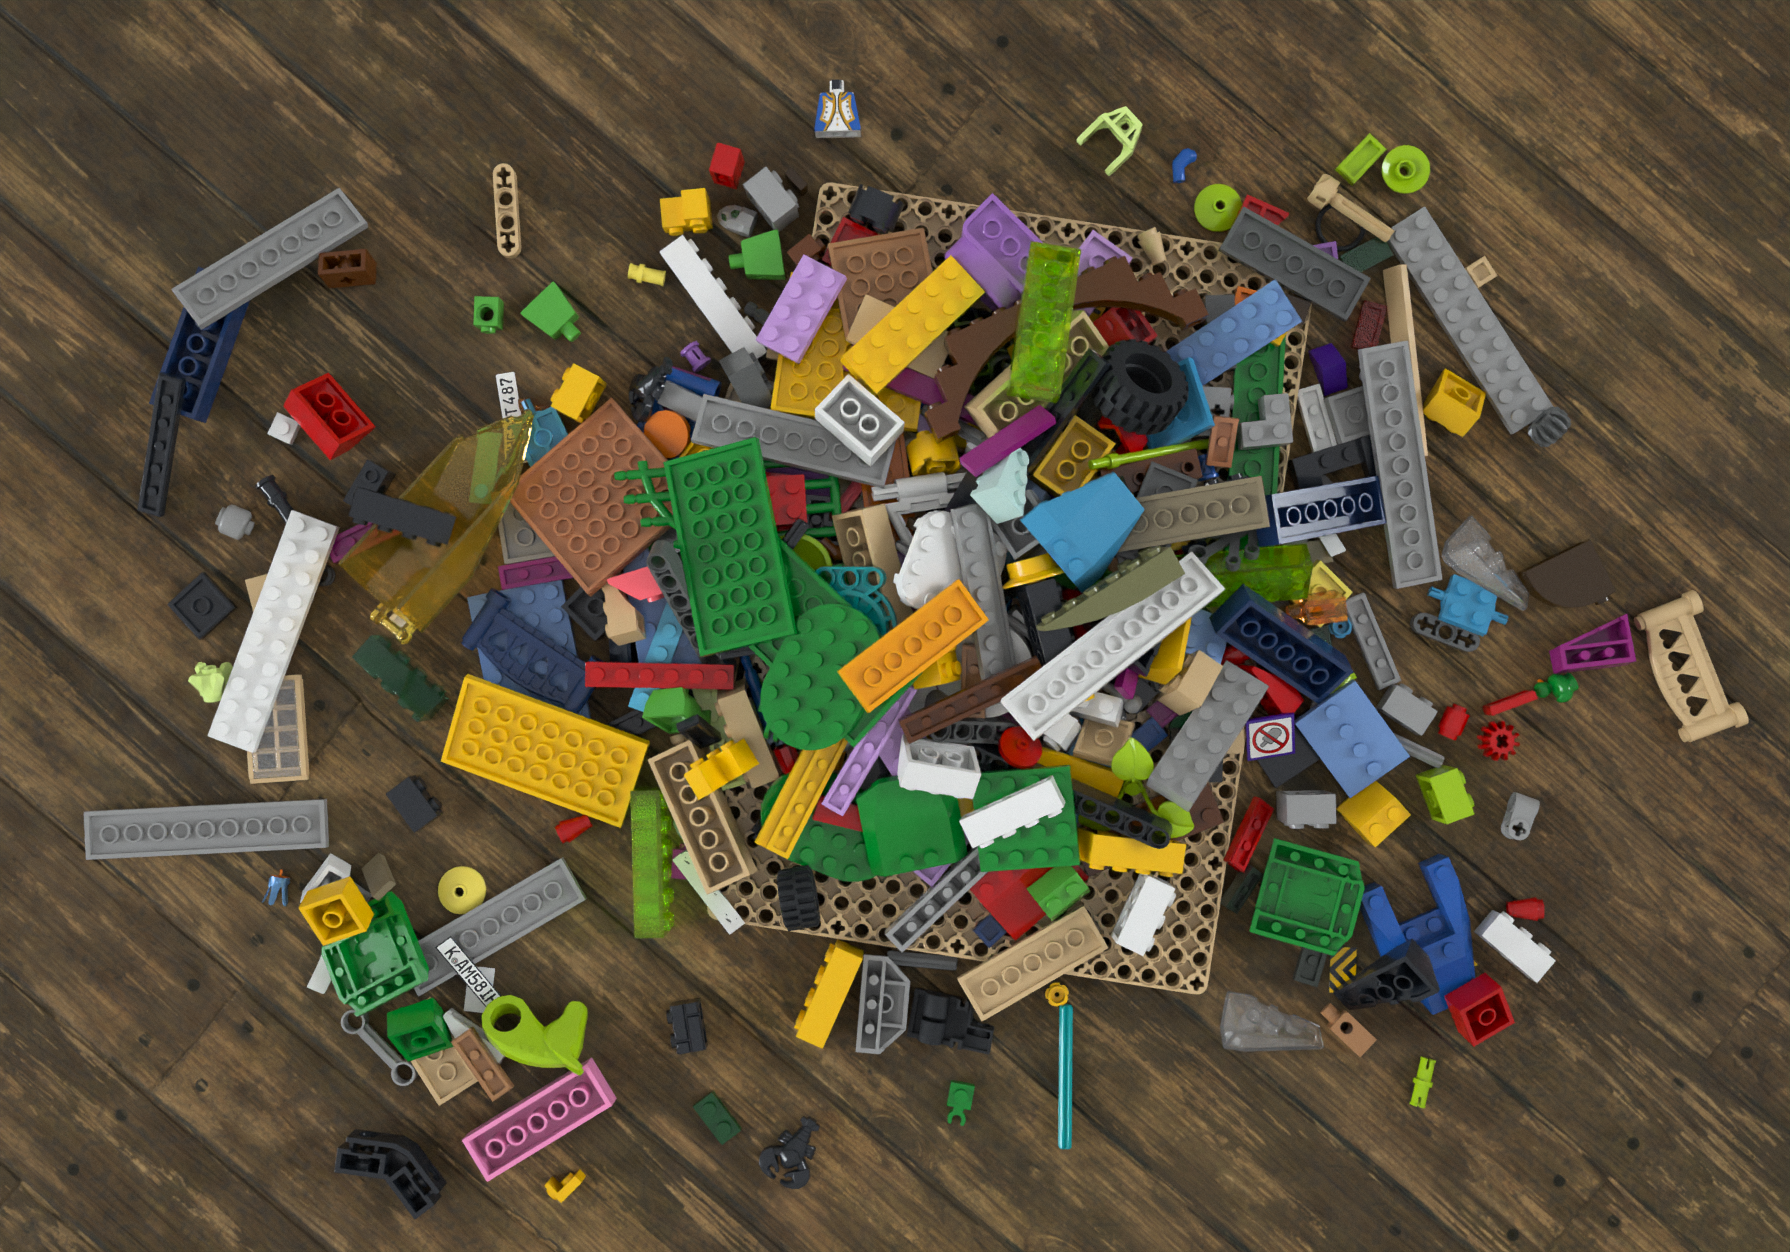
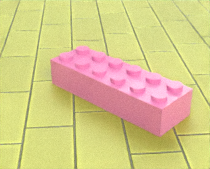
M592 1057L581 1063L584 1070L581 1076L568 1071L473 1129L462 1139V1142L487 1182L613 1105L617 1098Z

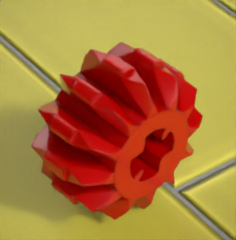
M1499 720L1497 724L1495 721H1490L1488 724L1489 728L1481 727L1484 735H1477V739L1482 740L1483 743H1480L1477 747L1478 749H1485L1483 752L1484 757L1491 756L1493 761H1498L1499 758L1506 761L1508 760V754H1516L1513 746H1520L1519 742L1514 741L1515 738H1518L1519 733L1512 732L1514 729L1513 725H1506L1505 721ZM1497 736L1500 737V738H1499V742H1501L1500 745H1497V743H1498V741L1496 740V737H1497Z

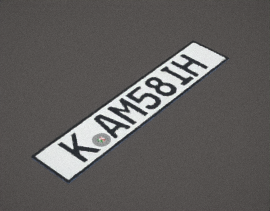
M451 936L435 947L485 1007L497 997H501Z

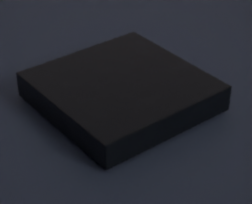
M202 572L167 604L199 640H203L238 608L206 572Z

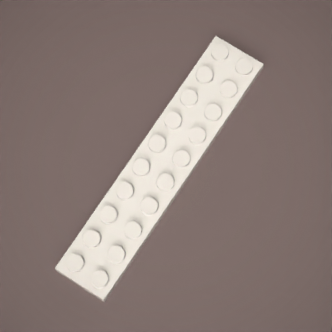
M291 510L208 737L251 753L257 751L340 527Z
M1190 552L1179 561L1185 572L1184 575L1143 601L1106 617L1001 699L1000 702L1033 741L1225 590L1193 552Z

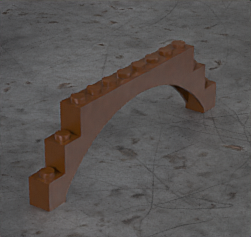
M1114 256L1103 262L1101 267L1096 269L1094 266L1082 271L1079 277L1074 279L1067 277L1060 281L1057 287L1052 289L1045 287L1038 291L1035 297L1030 299L1028 297L1021 298L1014 303L1015 306L1008 309L1005 307L999 308L992 313L991 317L986 319L980 317L970 322L969 327L962 330L958 327L949 331L947 337H945L944 346L954 366L951 367L948 364L937 370L938 373L935 374L934 378L935 384L945 403L942 404L939 401L927 407L928 411H925L924 416L936 443L938 444L960 434L961 427L958 423L960 413L974 381L988 361L1020 332L1044 319L1069 312L1070 310L1098 307L1142 311L1179 325L1181 331H1184L1204 322L1209 315L1196 288L1190 291L1183 289L1172 296L1161 272L1154 275L1151 272L1141 276L1138 282L1126 257L1123 256L1117 259Z

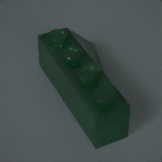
M371 635L352 658L374 679L380 678L382 680L380 683L381 687L386 692L397 695L399 697L397 703L403 709L407 708L413 711L414 714L411 717L416 722L431 720L449 700L444 695L446 691L439 684H432L426 679L428 675L421 668L416 667L415 669L409 663L410 659L401 651L397 653L391 647L392 642L385 636Z

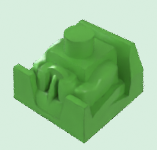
M683 687L653 690L648 698L642 718L669 734L679 733L676 723L697 714L711 724V710H702L696 699L688 694L689 689H684Z

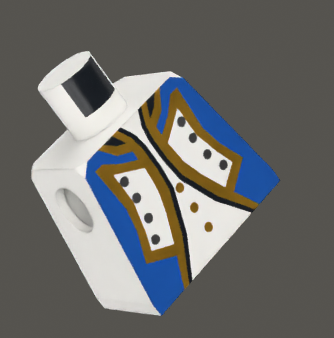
M831 80L830 92L820 93L815 122L816 138L861 137L855 96L853 92H844L843 80Z

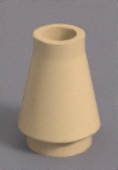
M1153 227L1137 235L1140 240L1138 241L1139 245L1150 258L1153 265L1167 259L1160 231L1157 232L1156 228Z

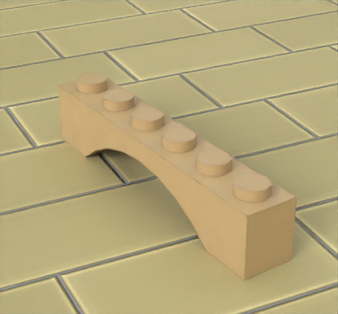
M607 582L602 587L606 601L603 603V609L608 624L605 625L608 638L612 639L618 646L646 639L644 616L633 607L625 592L609 585Z

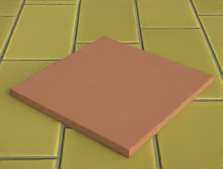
M612 397L502 491L504 496L590 597L607 583V579L617 575L671 528V526L641 527L640 519L660 516L651 503L624 504V496L646 492L641 479L619 481L615 480L614 473L638 470V461H647L649 469L663 468V462L668 460ZM666 477L651 478L656 492L669 491ZM664 501L663 504L673 515L671 501Z

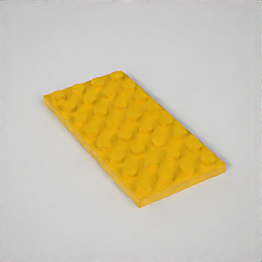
M467 674L463 680L441 762L621 828L624 824L650 741Z

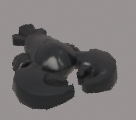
M665 356L662 366H654L646 375L635 374L631 381L628 393L631 405L636 406L631 407L633 418L641 423L648 421L653 410L654 399L658 401L664 391V380L667 374L671 375L673 363L670 357Z
M803 1116L800 1119L803 1126L794 1135L788 1130L783 1131L780 1137H778V1141L784 1143V1145L765 1147L759 1155V1166L762 1172L772 1179H775L776 1175L771 1171L770 1167L773 1166L775 1172H779L777 1156H780L784 1168L790 1169L797 1166L798 1169L790 1170L783 1175L785 1178L791 1177L792 1180L781 1179L779 1182L784 1187L790 1189H800L807 1184L811 1177L810 1168L804 1157L810 1160L813 1159L816 1147L808 1145L811 1132L818 1131L820 1125L817 1124V1120L810 1116Z

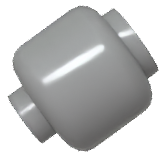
M231 504L227 508L222 507L215 525H218V531L221 534L240 540L245 534H251L255 522L251 521L252 514L250 511Z

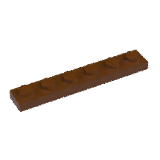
M1033 656L898 719L909 744L999 703L1004 696L1041 669L1042 666L1037 656Z

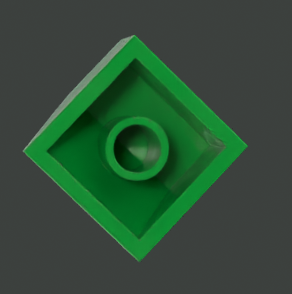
M434 998L425 999L387 1013V1037L408 1062L454 1047L451 1043L453 1039L449 1027L443 1018L444 1012Z

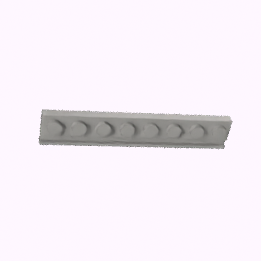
M976 503L950 510L964 586L989 619V621L973 632L982 681L1016 665L991 519L983 508Z

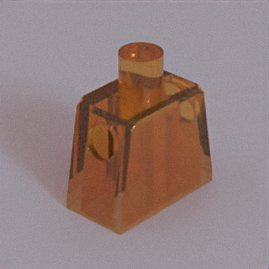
M1335 589L1299 595L1298 604L1286 605V614L1293 619L1300 618L1306 625L1348 621L1346 597Z

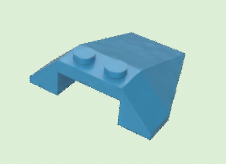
M1111 472L1085 483L1083 487L1071 492H1064L1061 496L1050 501L1046 500L1039 503L1020 521L1083 593L1102 577L1145 509L1116 473Z

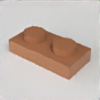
M1213 415L1212 418L1215 426L1210 430L1205 464L1231 468L1239 419Z

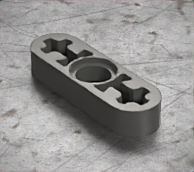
M1417 613L1410 620V627L1416 634L1460 651H1474L1480 644V638L1477 634L1438 620V617L1431 614ZM1425 618V623L1435 626L1433 629L1424 627L1420 630V625L1417 624V621ZM1443 625L1448 626L1451 630V635L1447 639H1442L1439 635V629ZM1457 635L1460 637H1468L1470 635L1469 640L1472 641V644L1465 647L1464 641L1455 638Z

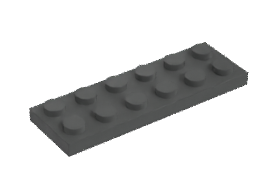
M1246 207L1241 209L1218 250L1271 281L1276 279L1281 287L1311 302V304L1343 322L1349 318L1371 279Z

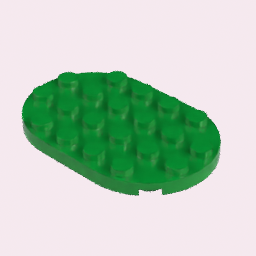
M824 604L803 613L795 621L797 634L785 637L763 681L760 701L764 719L771 731L781 741L794 748L820 750L838 743L853 729L863 710V706L837 671L881 637L878 628L867 615L854 607L844 604Z
M790 772L780 776L767 790L761 806L762 827ZM832 772L821 795H827L838 773ZM859 788L857 793L860 792V794H862L864 790ZM855 795V797H854L853 800H852V803H856V804H857L856 795ZM813 809L787 860L802 866L809 865L812 870L841 881L858 882L877 876L871 874L863 832L815 821L812 819Z

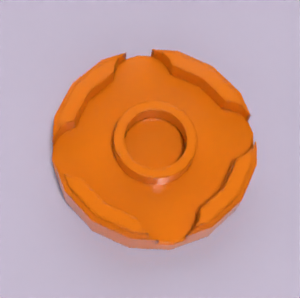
M658 411L650 416L645 424V436L666 459L680 456L690 444V425L686 418L676 411Z

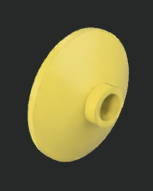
M459 866L447 871L443 875L438 886V896L442 905L450 912L466 914L483 903L486 896V884L481 874L475 869ZM458 887L462 888L464 891V894L462 896H459L456 893V889Z

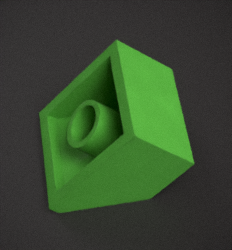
M1072 866L1053 867L1027 888L1052 922L1091 892Z

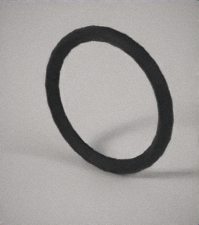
M1330 204L1319 212L1316 219V233L1321 243L1328 242L1322 235L1320 225L1323 215L1333 208ZM1361 226L1357 239L1349 245L1337 246V251H1347L1357 246L1363 239L1366 229Z

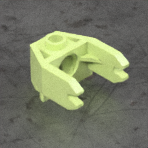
M1126 106L1109 113H1103L1076 139V142L1081 146L1098 130L1108 128L1123 144L1121 155L1105 169V173L1108 176L1113 174L1132 156L1142 131V123ZM1127 125L1129 129L1123 130L1121 127Z

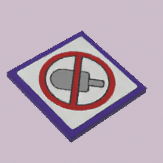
M1293 712L1249 719L1245 724L1247 761L1295 754Z

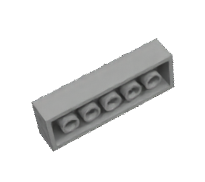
M1226 660L1202 706L1192 711L1151 773L1146 786L1189 812L1262 700L1269 686Z

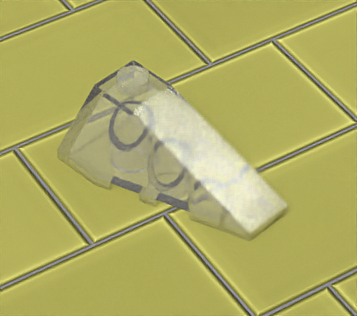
M1471 515L1445 541L1441 555L1446 565L1451 566L1456 573L1522 611L1527 609L1528 591L1515 572L1507 570L1503 561V554L1500 550L1498 552L1494 551L1488 542L1492 538Z
M1227 992L1220 1024L1224 1049L1252 1052L1317 1050L1324 1048L1319 1025L1294 1014L1290 1016L1278 1011V1007L1272 1004L1270 1006L1258 1002V998L1252 995Z

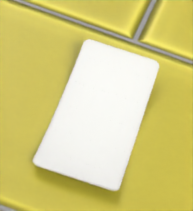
M321 955L307 988L324 994L331 982V977Z

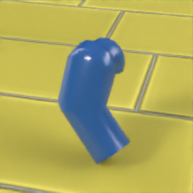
M1189 148L1183 149L1173 160V183L1185 182V167L1189 163L1195 162L1197 158L1194 150Z

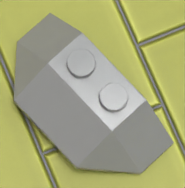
M864 954L856 1052L881 1054L886 1047L906 1030L910 980L889 956Z

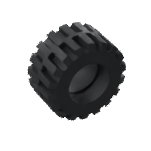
M805 865L779 870L777 875L778 896L783 922L787 930L794 931L819 926L820 910L813 871L810 866Z

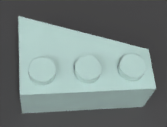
M1021 448L984 471L983 475L977 478V489L972 490L970 494L997 524L1023 516L1024 504L1026 503L1025 488L1028 481L1027 465L1029 464V457Z

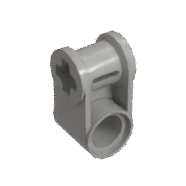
M1513 792L1509 798L1507 810L1501 824V832L1506 838L1524 840L1528 837L1534 818L1539 810V800ZM1513 825L1518 828V832L1512 829Z

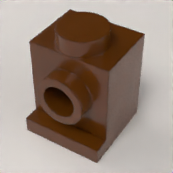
M808 234L787 253L796 265L800 262L803 254L820 263L827 248L819 237L814 240Z

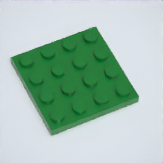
M1070 765L981 772V777L973 797L974 810L1052 775L1066 802L1064 807L1061 808L1062 812L1051 818H1048L1047 815L1039 818V823L1029 828L1023 825L1016 829L1017 832L1007 838H1003L1002 835L994 838V843L985 848L978 846L981 872L1080 865Z

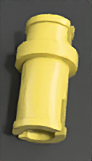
M630 263L628 279L637 280V283L641 284L642 282H648L664 286L666 271L647 268L645 264L641 263L639 266Z

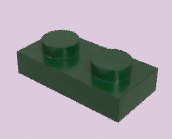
M713 1090L693 1105L694 1110L721 1145L741 1131V1126Z

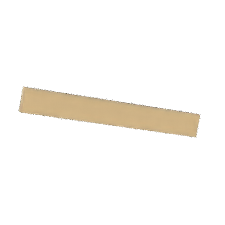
M1400 264L1383 270L1391 343L1408 340L1424 455L1428 456L1407 264Z

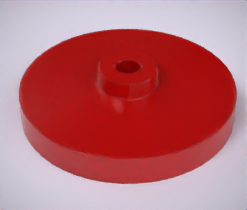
M1022 727L1008 728L999 739V752L1002 758L1013 767L1019 769L1031 768L1041 758L1042 745L1039 738L1033 741Z

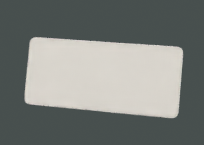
M1336 533L1319 537L1331 557L1346 551Z

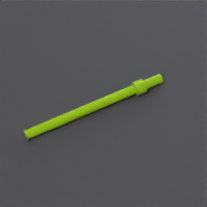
M1209 438L1120 455L1117 453L1106 454L1103 458L1089 460L1088 466L1090 470L1104 467L1113 469L1118 468L1121 464L1147 460L1196 448V451L1208 449Z

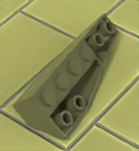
M1159 545L1154 548H1143L1138 552L1139 556L1132 561L1127 559L1119 563L1116 571L1094 586L1086 589L1077 598L1065 602L1058 611H1053L1041 618L1042 622L1036 625V627L1040 631H1050L1099 620L1143 601L1184 575L1185 572L1171 547H1161Z

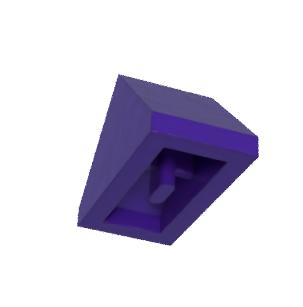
M1332 343L1308 351L1323 396L1347 388L1346 361Z

